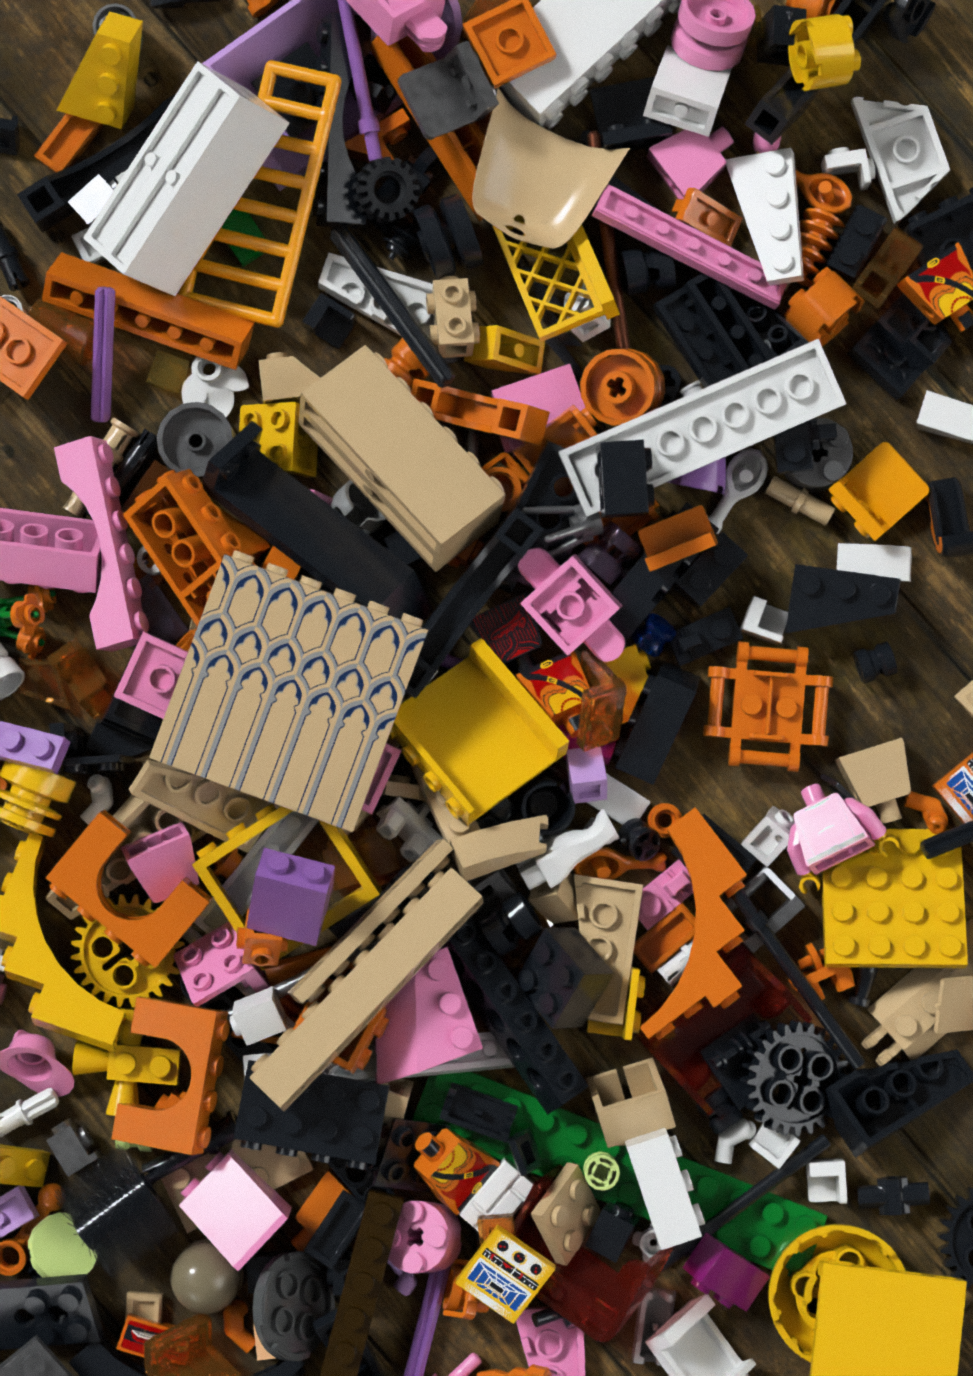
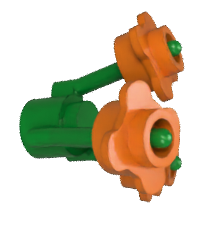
M29 584L28 594L0 598V637L16 639L17 650L28 654V659H35L37 652L40 653L44 648L46 634L44 633V628L39 627V624L44 622L45 613L48 610L54 609V603H56L55 588L45 589L38 585ZM12 625H14L16 628L20 629V631L16 632L13 630H9L7 627H11Z

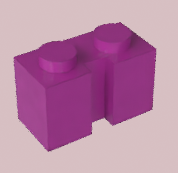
M707 1232L682 1267L693 1277L690 1283L701 1292L708 1295L712 1290L715 1292L713 1297L727 1308L731 1309L733 1304H735L744 1311L749 1309L770 1278L756 1264L746 1260L744 1256L730 1249Z

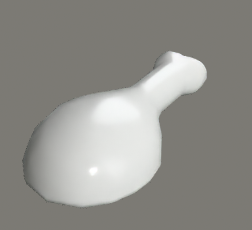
M753 448L743 450L729 462L726 468L725 494H723L713 513L708 516L709 521L719 528L716 534H719L722 530L723 521L737 501L757 492L763 485L767 476L768 462L761 450Z

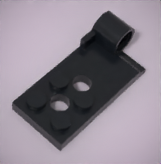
M548 439L546 440L515 504L516 507L522 510L524 507L573 506L580 504L574 488L565 496L557 495L554 490L555 482L559 478L568 477L558 454L559 451L566 448ZM574 513L558 514V520L553 526H542L544 530L530 549L539 547L548 552L576 538L571 535L551 542L544 540L547 535L570 528L569 517L575 516ZM527 514L539 523L540 514ZM573 548L553 559L562 566L568 560ZM518 563L498 586L499 589L507 593L514 589L517 582H521L531 588L533 587L519 572Z
M87 1274L0 1281V1350L21 1348L36 1335L46 1346L101 1341L104 1332ZM59 1306L62 1310L67 1311L68 1314L59 1315L53 1311L52 1307ZM19 1309H26L34 1315V1318L22 1316L19 1313Z

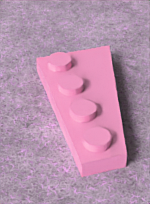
M526 1307L516 1320L528 1366L530 1367L535 1364L550 1368L552 1376H585L584 1322L575 1328L567 1329L561 1318L540 1327H535L531 1315L549 1307Z

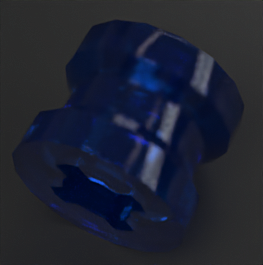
M650 613L645 619L643 628H637L632 634V638L644 652L658 657L664 650L663 645L666 642H671L676 636V631L663 617Z

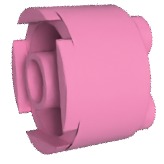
M408 1201L403 1203L388 1258L389 1261L398 1269L412 1274L434 1273L445 1270L454 1263L461 1251L460 1231L462 1229L458 1217L445 1205L436 1202Z

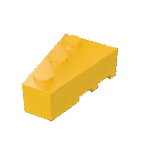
M109 11L94 36L56 111L115 128H123L135 105L142 20Z

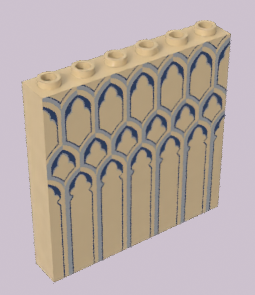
M234 550L232 556L224 554L149 758L353 832L428 629L421 627L423 620L403 613L402 618L399 619L388 615L390 608L379 603L369 601L367 607L354 602L356 595L336 588L334 594L320 589L322 582L302 575L299 582L286 577L288 570L277 565L268 563L266 569L252 564L255 557Z

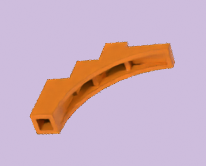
M696 807L667 828V832L683 857L691 878L696 914L695 934L690 956L680 980L662 1007L640 1027L648 1039L655 1036L658 1041L675 1029L672 1022L682 1014L688 1019L704 1007L700 1002L702 999L706 998L713 1008L720 1004L725 1009L741 997L737 992L742 988L741 983L717 952L723 949L727 954L743 942L740 935L744 933V928L720 897L725 894L729 899L739 890L743 889L745 885L742 881L747 877V874Z

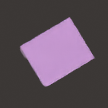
M592 746L567 750L566 772L570 792L575 804L607 800V775L601 747Z

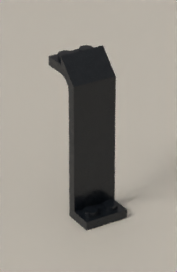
M251 421L208 461L202 481L206 493L330 590L335 592V589L338 588L356 595L354 602L366 607L369 601L390 608L388 615L399 619L405 613L424 621L433 611L427 595L411 567L260 452L261 445L259 441L263 428L255 422Z

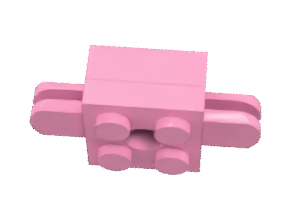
M346 0L388 46L406 36H409L424 52L437 51L444 44L447 25L440 18L443 14L445 0Z
M539 547L529 549L519 561L518 568L522 576L535 590L520 604L567 656L581 643H584L601 661L608 662L617 659L624 651L626 643L622 633L612 624L609 618L622 607V604L576 554L560 566L545 549Z

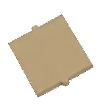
M973 975L941 979L938 1002L934 1004V1007L937 1009L934 1032L936 1034L973 1030Z

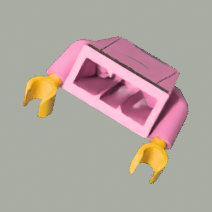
M812 784L801 791L807 807L794 813L795 824L790 828L787 852L796 874L801 875L799 889L803 894L808 892L804 883L806 880H813L819 891L821 877L818 873L875 846L873 840L877 839V848L885 857H888V855L882 849L884 842L893 841L899 849L896 837L889 833L886 834L887 829L875 812L856 799H843L839 793H833L825 797L820 784Z

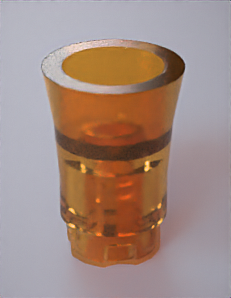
M41 298L37 299L27 315L68 343L63 349L64 353L81 366L87 365L93 358L94 320L44 302Z

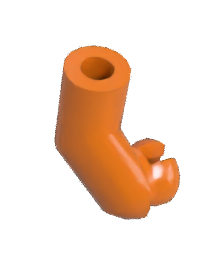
M911 791V794L906 795L904 807L920 811L931 833L940 834L946 830L948 817L939 799Z

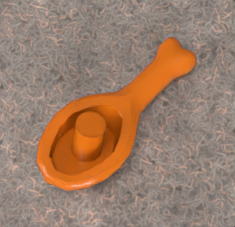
M795 169L797 187L800 188L804 198L812 208L825 210L833 215L842 214L851 207L852 194L850 189L837 176L829 173L805 174Z
M602 847L579 862L573 868V871L576 875L615 880L628 870L653 869L657 872H664L666 870L667 855L663 852H658L652 859L639 861L630 855H624L609 847Z

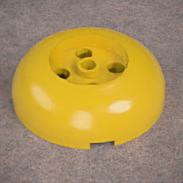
M830 1224L813 1228L794 1239L783 1250L774 1265L768 1289V1302L773 1323L784 1342L797 1355L810 1363L816 1313L809 1311L808 1303L813 1298H818L820 1277L817 1271L819 1260L905 1271L896 1252L884 1240L868 1230L846 1224ZM817 1244L812 1258L801 1269L795 1270L790 1277L787 1276L789 1269L785 1266L794 1253L797 1254L799 1251L802 1253L809 1247Z

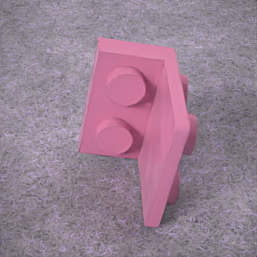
M229 921L174 954V959L191 1002L196 1007L239 982L245 988L251 986L256 993L271 987L264 970L261 971L259 966L242 964L243 949H236L237 933Z

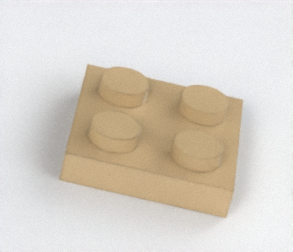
M567 1162L531 1212V1216L555 1263L567 1266L593 1229L601 1210L579 1165Z

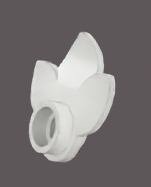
M196 357L192 363V374L182 385L183 404L191 402L209 404L222 412L227 418L234 407V392H240L249 388L247 376L239 366L234 370ZM205 365H215V372L212 375L204 374L203 368Z

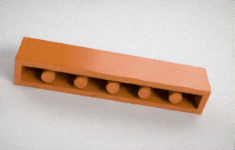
M63 252L60 253L46 272L42 301L94 319L96 289L98 287H111L115 290L114 327L234 370L237 369L249 349L255 322L239 318L219 308L180 294L173 296L131 277Z

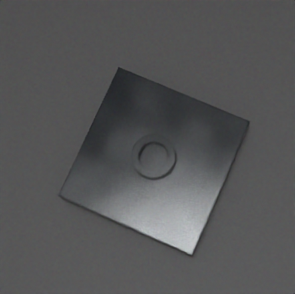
M306 42L280 62L315 70L318 57L308 42ZM263 74L251 82L258 93ZM277 76L272 96L315 106V97L317 92L320 91V85ZM277 112L289 122L285 132L290 137L295 138L317 122Z

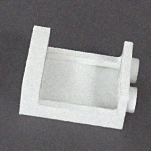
M667 45L653 81L643 116L709 137L731 69L712 71L695 67L680 58L674 49Z
M705 1294L688 1301L645 1341L669 1376H749L748 1372L756 1365L753 1358L742 1361L709 1317L707 1313L715 1306L709 1295Z

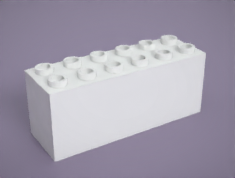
M541 0L533 9L557 54L556 59L498 88L508 102L524 117L543 128L551 129L562 119L563 114L561 112L570 104L576 106L588 94L586 89L594 81L601 83L612 72L613 68L611 66L619 58L625 60L638 47L636 42L644 35L647 37L652 36L662 25L661 19L668 12L675 14L679 10L681 0Z
M197 61L83 239L123 275L176 296L280 139L289 122L249 89Z

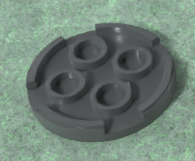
M287 1251L272 1258L262 1270L255 1287L253 1320L256 1333L268 1353L280 1360L302 1361L310 1358L311 1353L321 1342L320 1337L315 1331L313 1321L335 1309L333 1287L327 1285V1279L322 1270L323 1264L307 1252Z

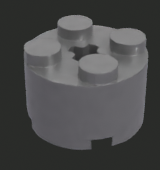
M817 418V425L836 423L826 418ZM836 423V440L819 442L820 449L818 453L823 455V457L818 462L813 461L814 469L812 471L784 474L793 486L801 490L806 488L812 493L822 492L830 488L845 475L852 462L853 447L849 434L844 427Z

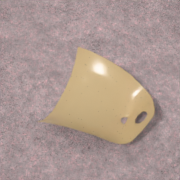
M497 88L499 104L492 110L473 185V207L478 215L508 236L530 244L555 249L564 245L577 232L630 148L610 150L589 147L548 131L524 117L508 102L501 90ZM520 215L524 217L525 223L516 222L513 218ZM505 226L515 227L521 230L525 236L515 234Z

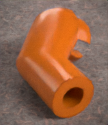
M236 1299L224 1309V1331L247 1354L255 1346V1337L244 1327V1316L248 1313V1306L242 1300Z

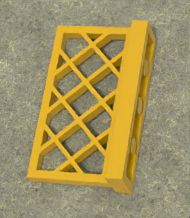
M520 215L513 218L516 222L525 223L524 217ZM494 225L492 226L541 342L603 315L606 316L607 320L620 315L582 225L571 239L566 242L568 247L563 258L547 254L550 249L547 247H542L541 251L526 247L527 242L520 241L519 244L507 241L503 235L504 232ZM505 226L508 230H512L515 228L512 226ZM510 250H514V251H515V253H514L513 256H512ZM522 253L537 258L531 272L517 268ZM571 256H573L575 262L569 261ZM544 261L559 265L553 279L537 275ZM565 268L580 273L575 286L559 282ZM521 277L527 279L526 282H525V285H524L523 280H522ZM534 281L549 286L543 300L530 297L528 294ZM583 284H585L587 291L581 289ZM555 289L571 293L565 307L549 303ZM577 296L590 299L594 305V308L582 313L571 310ZM534 306L539 307L537 312L535 311ZM546 309L561 314L557 324L545 329L542 328L540 321Z

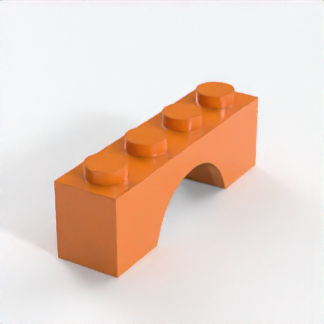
M414 378L411 394L419 402H424L430 407L437 421L539 446L542 445L549 411L523 403L487 397L448 386L441 388L436 383Z

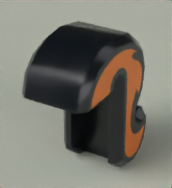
M956 477L927 482L930 490L924 499L925 505L929 509L931 536L937 554L943 559L973 554V531L969 530L961 482Z

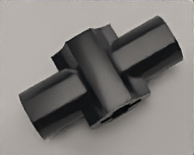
M885 1176L877 1178V1185L857 1186L859 1209L879 1208L880 1215H902L910 1213V1206L930 1205L928 1182L908 1183L907 1176Z

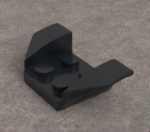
M149 624V630L147 631L149 634L173 645L177 644L173 634ZM137 645L131 646V647L129 648L130 650H132V654H131V656H130V658H129V660H128V663H129V661H130V659H131V657H132V655H133V653H134V650H135V648H136ZM113 694L102 720L97 719L85 747L102 755L122 754L134 756L151 750L163 719L114 697Z

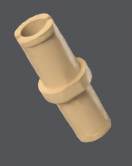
M775 475L765 491V494L791 507V512L795 514L800 512L824 526L827 525L835 510L834 507L809 494L810 490L806 488L801 490Z

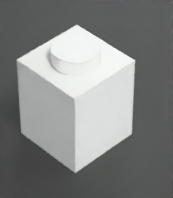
M273 986L234 1002L233 1014L229 1017L235 1035L237 1037L242 1035L247 1046L287 1029V1015Z

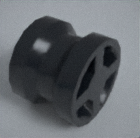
M639 818L628 820L618 832V844L621 848L630 852L636 860L647 861L652 859L661 847L662 840L660 834Z

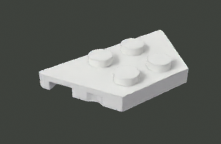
M863 97L852 98L851 105L870 158L874 161L875 172L894 224H897L948 174L950 167L928 106L917 104L905 106L894 101L884 100L881 103L863 100Z

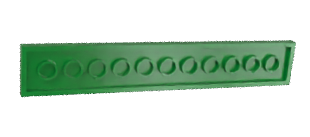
M475 1072L431 1075L428 1077L412 1120L450 1125L451 1131L482 1147L492 1157L499 1160L506 1157L516 1166L507 1142H502L439 1119L452 1082L515 1104L518 1108L509 1137L520 1130L530 1127L543 1160L540 1162L541 1166L531 1173L554 1181L568 1162L578 1164L584 1175L583 1166L587 1157L594 1152H607L614 1157L619 1166V1180L609 1190H596L589 1185L594 1197L605 1203L611 1202L615 1204L616 1201L623 1202L634 1209V1214L650 1220L626 1145L608 1148L599 1122L562 1107L547 1115L536 1097ZM680 1156L676 1158L680 1171L687 1169L694 1190L689 1191L688 1195L692 1205L699 1204L705 1222L754 1186L686 1157ZM768 1192L711 1236L744 1256L746 1260L773 1270L783 1250L794 1239L813 1228L824 1226L828 1216L820 1211ZM817 1244L809 1247L802 1253L799 1251L797 1254L794 1253L785 1266L789 1269L787 1276L790 1277L795 1270L801 1269L812 1258Z

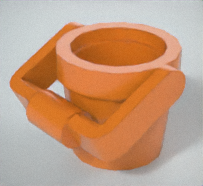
M503 452L481 468L489 477H495L502 484L506 495L501 512L510 511L516 504L522 492L521 487L524 488L529 475L510 454ZM501 462L506 468L495 466Z
M456 1259L450 1268L443 1296L444 1316L472 1320L476 1312L487 1313L490 1308L455 1284L457 1276L470 1260Z

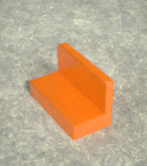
M702 505L638 531L647 555L645 561L650 572L718 544Z

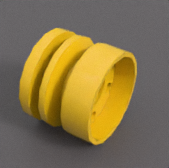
M5 761L0 776L11 783L12 787L10 791L0 789V798L6 800L4 806L0 805V821L32 835L41 834L54 837L57 829L44 823L43 820L46 816L60 821L62 815L50 808L51 801L68 803L77 782L60 774H53Z

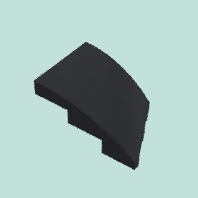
M902 292L847 354L897 401L916 379L937 361L952 343V340L941 321L936 325L931 323Z

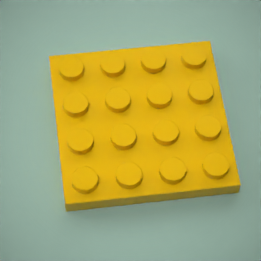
M887 829L886 834L889 833L895 836L899 843V849L893 841L883 843L882 849L885 850L888 857L883 856L879 852L876 839L873 840L875 846L821 872L825 967L966 968L968 966L962 846L927 859L921 850L920 843L937 834L931 833L928 829Z

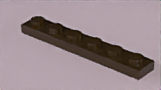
M369 1189L320 1376H357L403 1206V1197Z

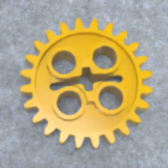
M120 894L117 905H115L110 897L106 898L116 910L126 915L144 916L156 911L152 909L153 902L150 898L147 899L144 905H141L139 894L133 896L131 903L127 902L125 894ZM83 917L88 926L86 928H75L82 935V940L71 941L73 946L80 948V953L72 955L71 959L81 960L82 965L77 967L74 972H85L87 977L82 981L81 985L85 986L93 983L95 986L91 994L95 996L101 991L104 992L103 1002L108 1003L114 996L117 1000V1007H122L125 999L129 998L133 1008L135 1007L136 997L151 998L150 992L152 991L157 996L162 997L164 993L160 985L165 984L172 987L174 983L169 977L170 973L180 974L179 969L174 966V954L177 948L186 945L183 941H178L156 968L151 964L146 967L135 958L132 959L128 956L122 958L113 967L105 971L103 970V965L124 950L122 943L119 945L111 940L104 933L106 927L96 919L94 922H91ZM101 937L108 938L113 945V950L107 957L100 956L95 950L96 941ZM121 965L129 966L133 971L134 978L129 985L120 984L116 979V971Z

